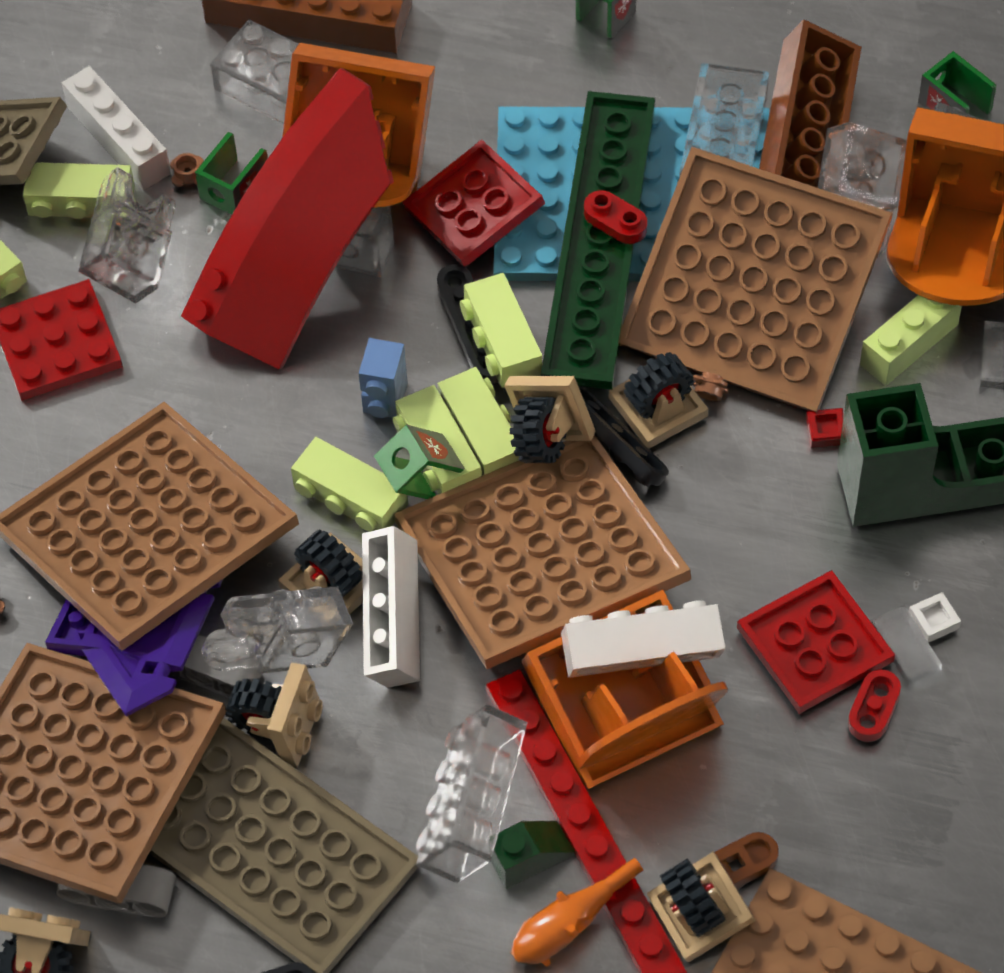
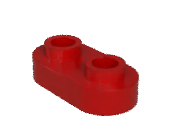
M595 191L586 197L584 201V217L588 223L622 243L634 244L644 239L647 234L648 221L643 211L608 191ZM626 220H632V221H634V222H633V223H628V222H625V221H626Z
M878 669L870 672L864 678L850 710L848 721L851 734L858 740L872 742L884 735L900 698L901 684L894 673ZM884 690L887 695L881 697L877 696L874 692ZM864 721H870L874 724V726L871 728H865L861 725V723Z

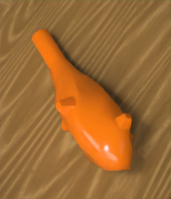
M633 858L606 879L568 895L558 891L556 893V901L523 922L513 940L510 954L517 963L529 965L542 963L548 967L551 964L550 957L567 947L592 923L601 908L611 898L612 893L644 871L641 864L636 858Z

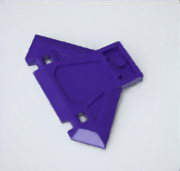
M223 579L209 589L220 588ZM205 591L123 651L113 644L66 599L45 644L47 649L85 656L124 715L128 716L173 692L177 682L176 679L169 678L168 676L170 672L183 670L212 606L214 596L206 594L207 591Z

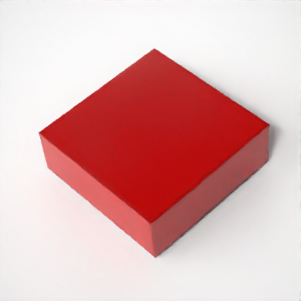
M843 408L822 409L817 412L807 411L806 421L811 448L840 446L844 417Z

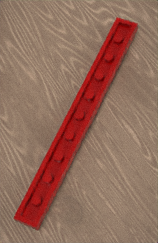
M519 669L487 683L486 692L556 821H558L572 845L575 856L591 885L606 879L627 862L521 670ZM634 877L612 893L611 898L603 906L639 973H687Z

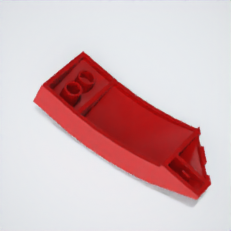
M340 68L289 128L248 187L223 229L181 314L182 318L205 334L270 366L283 369L328 278L369 213L389 185L394 184L391 169H387L383 153V149H386L380 123L378 120H375L371 104L374 98L369 84L344 68Z

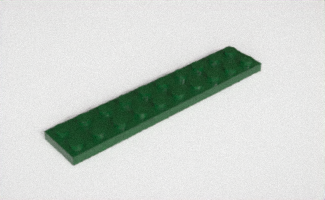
M588 91L541 376H574L578 386L610 390L613 388L634 244L622 243L588 223L584 217V201L590 193L603 190L611 192L640 209L656 98ZM626 220L625 222L633 223L634 221Z

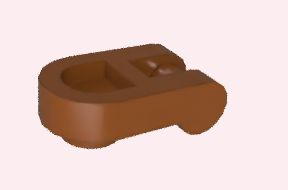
M754 832L714 853L719 858L737 890H739L744 884L766 874L770 868L773 869L778 861L779 847L772 836L763 832ZM738 859L742 867L733 871L729 863Z

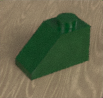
M521 821L487 838L488 858L506 889L575 856V851L558 821Z

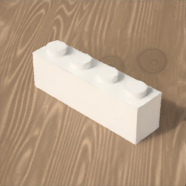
M90 66L61 82L67 108L119 165H131L134 182L143 191L171 175L166 148Z
M395 526L363 533L364 676L387 688L420 681L417 539Z
M703 600L685 603L682 609L668 610L666 605L647 608L644 614L631 615L629 610L609 613L606 619L593 620L591 615L577 616L571 618L570 623L565 624L561 632L568 678L660 666L668 654L672 652L676 653L681 662L719 658L726 649L718 604L706 605V602Z

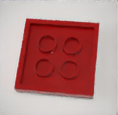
M481 139L402 203L406 211L461 265L466 267L541 208L545 201L536 189Z
M90 279L0 308V344L21 401L123 368L120 355Z
M832 570L737 621V629L798 714L864 679L870 672L882 669L893 663L895 659L892 649Z

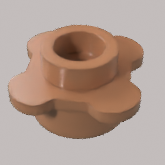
M183 153L170 162V168L174 170V176L171 178L173 185L181 187L184 184H197L195 171L204 162L203 158L191 153Z
M704 372L702 376H693L695 381L694 391L700 398L709 401H721L723 394H728V383L723 381V377L720 375Z

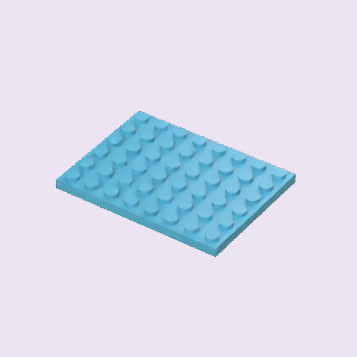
M499 107L497 154L542 195L545 204L494 244V275L504 273L507 281H556L585 107ZM655 107L640 210L645 213L648 221L647 234L643 240L634 243L629 282H639L691 147L759 169L769 119V108Z

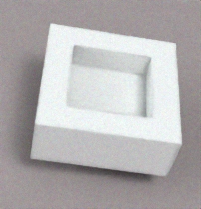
M943 592L916 603L909 608V616L927 643L960 629L961 620Z

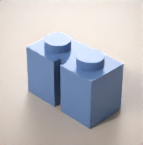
M374 338L368 339L359 370L363 413H369L377 418H393L396 416L395 401L404 397L408 384L404 344Z

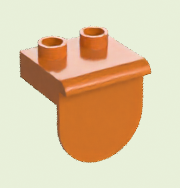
M300 43L292 53L283 136L340 68H344L371 86L374 98L371 104L375 120H378L380 123L386 149H383L387 169H391L394 184L389 185L374 208L398 204L406 200L409 195H412L418 189L436 66Z
M919 107L916 109L908 131L898 213L888 241L887 261L894 276L909 290L924 298L944 304L960 306L982 305L1004 298V124Z
M661 590L618 611L629 610L631 615L644 614L647 608L666 605L668 610H673L664 590ZM559 637L527 652L522 660V664L571 763L587 789L724 725L715 705L728 692L729 689L726 683L718 682L711 684L699 660L681 662L675 652L668 654L660 666L568 678L562 637Z

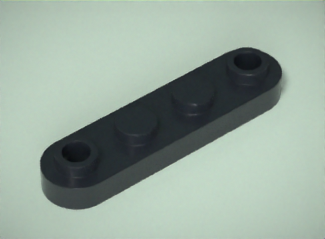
M447 265L437 275L438 292L470 368L477 367L482 378L488 377L491 383L499 382L496 375L490 376L488 370L485 369L487 368L484 348L477 347L472 333L474 326L471 320L466 321L461 312L460 300H464V285L474 282L472 274L463 265ZM452 285H459V286L456 287V288H451V287H450V286H452Z
M578 386L596 430L594 435L610 448V455L617 461L625 463L633 471V477L642 485L647 487L661 485L669 474L666 465L591 392L582 386Z

